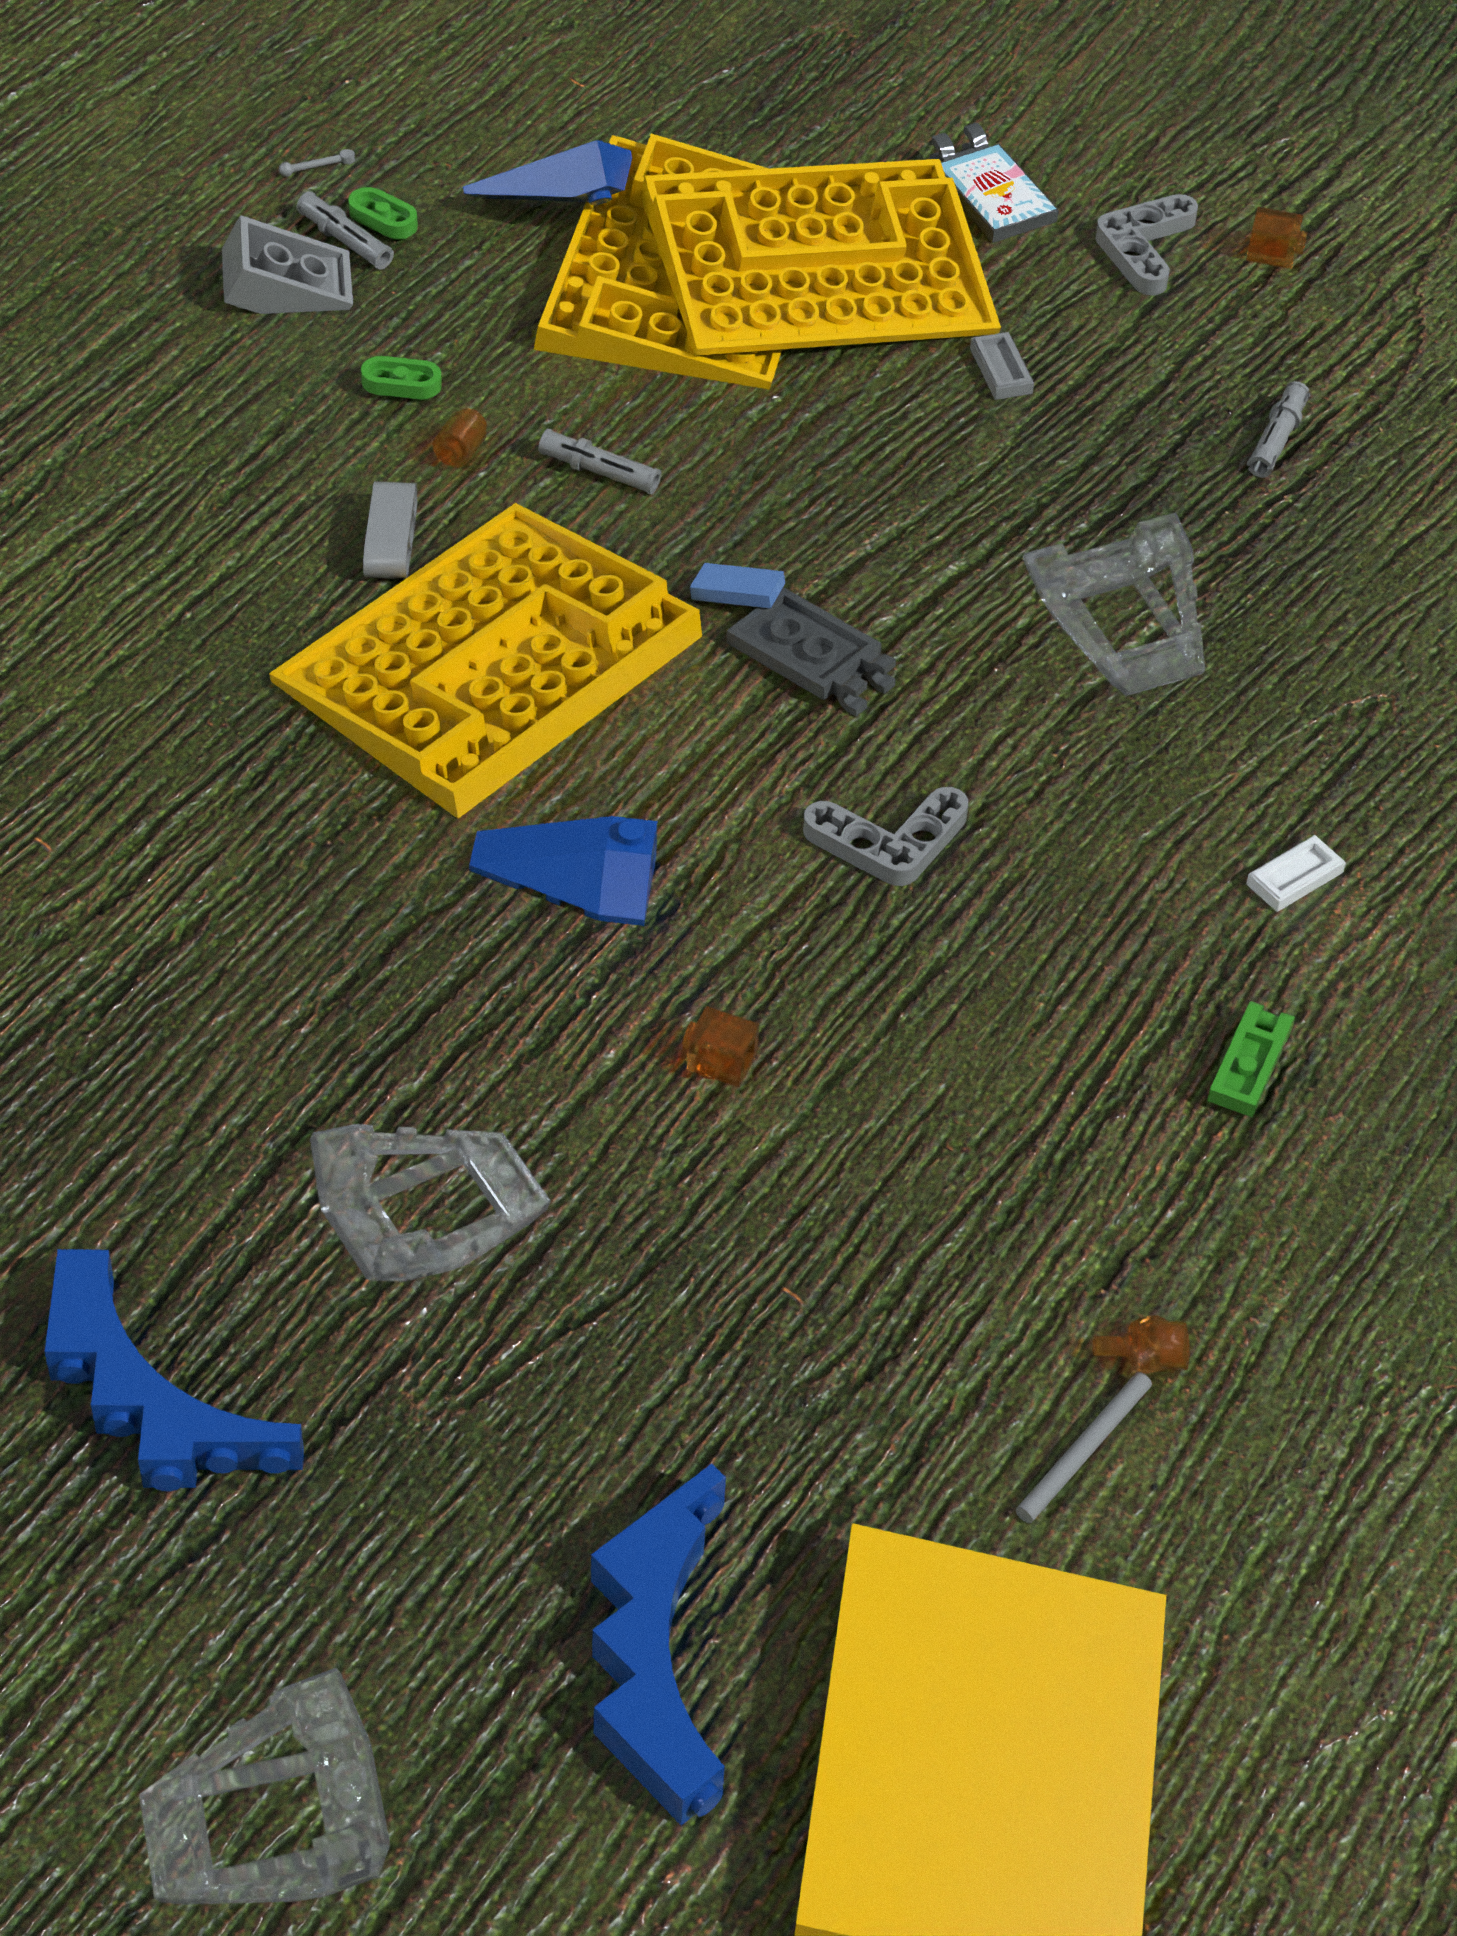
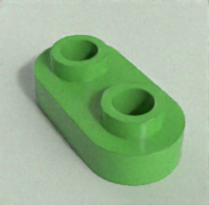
M373 187L359 188L349 195V215L353 220L394 240L406 239L417 231V211L412 205Z
M375 356L367 359L361 366L362 386L366 391L375 395L426 400L436 396L442 388L441 370L435 363L430 361Z

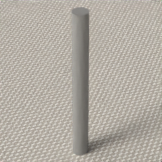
M1136 1372L1020 1503L1016 1508V1514L1021 1520L1026 1523H1032L1149 1390L1152 1383L1145 1374Z

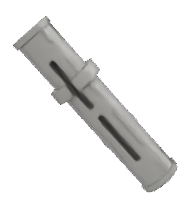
M308 191L300 197L297 203V211L317 224L319 231L327 237L334 236L352 251L373 264L378 270L385 269L391 263L394 257L392 248L348 219L345 211L335 205L330 206L312 191Z
M1297 381L1287 384L1281 400L1274 404L1270 410V421L1247 462V466H1251L1248 470L1253 475L1261 478L1271 475L1290 433L1298 428L1302 420L1301 411L1310 397V393H1307L1309 388L1305 384Z
M547 428L539 442L538 451L540 454H546L570 463L571 468L577 471L586 469L641 489L651 495L656 491L661 479L660 469L646 466L592 446V442L585 438H581L578 441Z

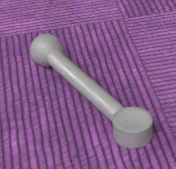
M344 149L340 151L339 155L296 164L283 162L279 165L278 170L281 176L289 177L296 171L341 162L348 165L355 161V153L350 149Z

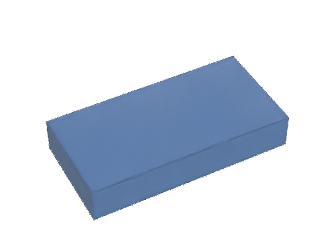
M704 563L690 586L691 599L770 609L785 585L784 571Z

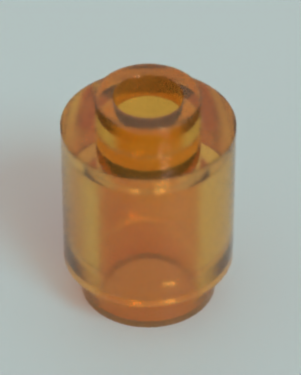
M469 408L454 412L432 443L433 451L442 463L455 468L464 467L468 464L486 438L487 423L484 417L479 412Z

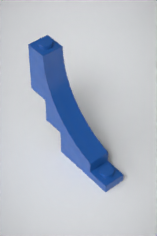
M710 1464L591 1554V1582L618 1609L592 1630V1657L620 1685L617 1690L594 1707L593 1734L681 1826L695 1814L701 1817L709 1813L719 1803L723 1795L725 1766L706 1745L687 1713L673 1674L669 1648L671 1624L679 1597L691 1572L704 1554L705 1525L712 1522L724 1507L726 1477L713 1464Z

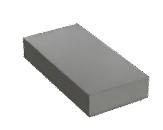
M1009 332L971 338L970 350L995 400L1033 394L1034 382Z

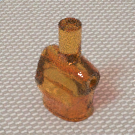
M1158 1315L1141 1317L1129 1324L1125 1336H1093L1092 1353L1093 1356L1127 1357L1133 1369L1143 1374H1151L1168 1369L1187 1371L1190 1356L1187 1325L1185 1321H1168Z

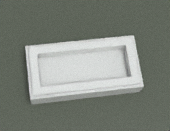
M1313 835L1249 873L1246 884L1278 912L1342 874L1346 862L1316 835Z

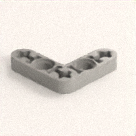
M1176 194L1106 213L1098 219L1095 239L1138 292L1145 295H1159L1167 289L1170 269L1148 241L1191 229L1196 222L1198 204L1190 196ZM1139 220H1149L1155 223L1147 224L1142 223ZM1124 252H1136L1140 255L1132 256Z
M954 787L938 788L924 800L895 834L835 803L818 801L809 805L804 812L803 834L811 843L880 880L894 886H905L911 884L920 876L964 826L967 820L968 798L965 793ZM940 809L945 811L942 815V820L939 819ZM917 831H928L935 838L931 841H920L915 839L912 834ZM855 838H865L871 841L873 845L869 848L859 849L851 845L850 841Z

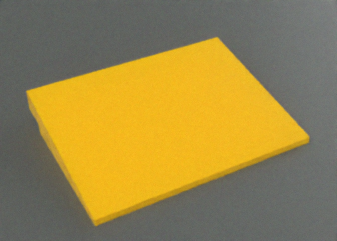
M655 134L650 135L647 145L612 135L609 144L631 150L632 154L625 190L612 194V200L604 204L590 205L589 202L585 203L539 322L533 350L770 390L783 349L695 356L640 197L645 175L768 168Z
M940 159L645 175L640 197L695 356L999 334L1001 330L953 177L946 178Z
M514 503L277 667L269 675L273 684L459 819L702 637L700 611L668 594L667 580Z
M852 1523L794 1936H1142L1167 1595Z

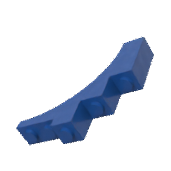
M57 1250L45 1344V1357L50 1381H63L71 1384L94 1381L91 1409L96 1434H109L115 1437L141 1434L138 1462L143 1488H155L160 1491L196 1488L198 1470H210L215 1473H229L234 1470H263L268 1473L303 1470L304 1447L301 1424L275 1423L251 1419L217 1409L175 1387L141 1356L127 1336L116 1313L113 1302L114 1276L109 1250Z

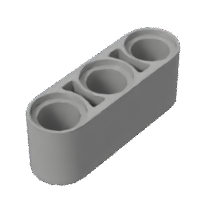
M374 481L364 544V577L406 579L408 577L417 515V483Z

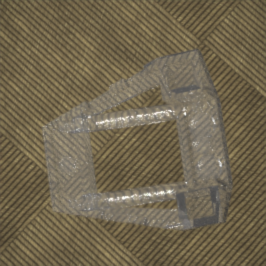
M1176 512L1138 522L1129 539L1071 555L1067 554L1063 543L1024 553L1022 558L1035 588L1053 618L1105 678L1125 696L1198 676L1205 671L1201 623L1197 622L1195 604L1198 597L1197 585L1193 583L1192 564L1194 563L1193 548ZM1169 565L1182 626L1149 578ZM1134 585L1169 638L1116 653L1081 599Z
M353 1124L313 1132L310 1138L321 1210L367 1280L405 1282L465 1266L530 1225L548 1209L551 1202L504 1133L447 1129L445 1136L417 1135V1130L414 1127H398L396 1133L374 1132L372 1125ZM440 1154L369 1184L378 1161L376 1155ZM464 1165L496 1211V1213L433 1240L426 1229L400 1234L378 1201Z
M337 1668L285 1686L269 1698L270 1706L249 1721H246L244 1718L240 1719L226 1730L229 1736L200 1757L194 1753L139 1794L153 1893L157 1901L160 1903L185 1905L302 1901L326 1897L380 1876L390 1847V1839L372 1746L342 1674ZM289 1725H292L293 1736L308 1750L307 1752L217 1771ZM315 1773L326 1835L312 1839L313 1848L213 1870L202 1801L203 1797Z

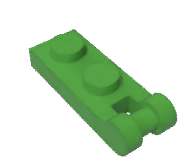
M1250 1001L1211 1085L1207 1101L1253 1117L1282 1049L1290 1036L1295 1016L1281 1012L1280 1016L1264 1011V1005Z

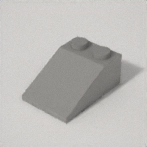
M242 215L239 216L222 247L225 303L260 314L351 309L353 306L348 250Z

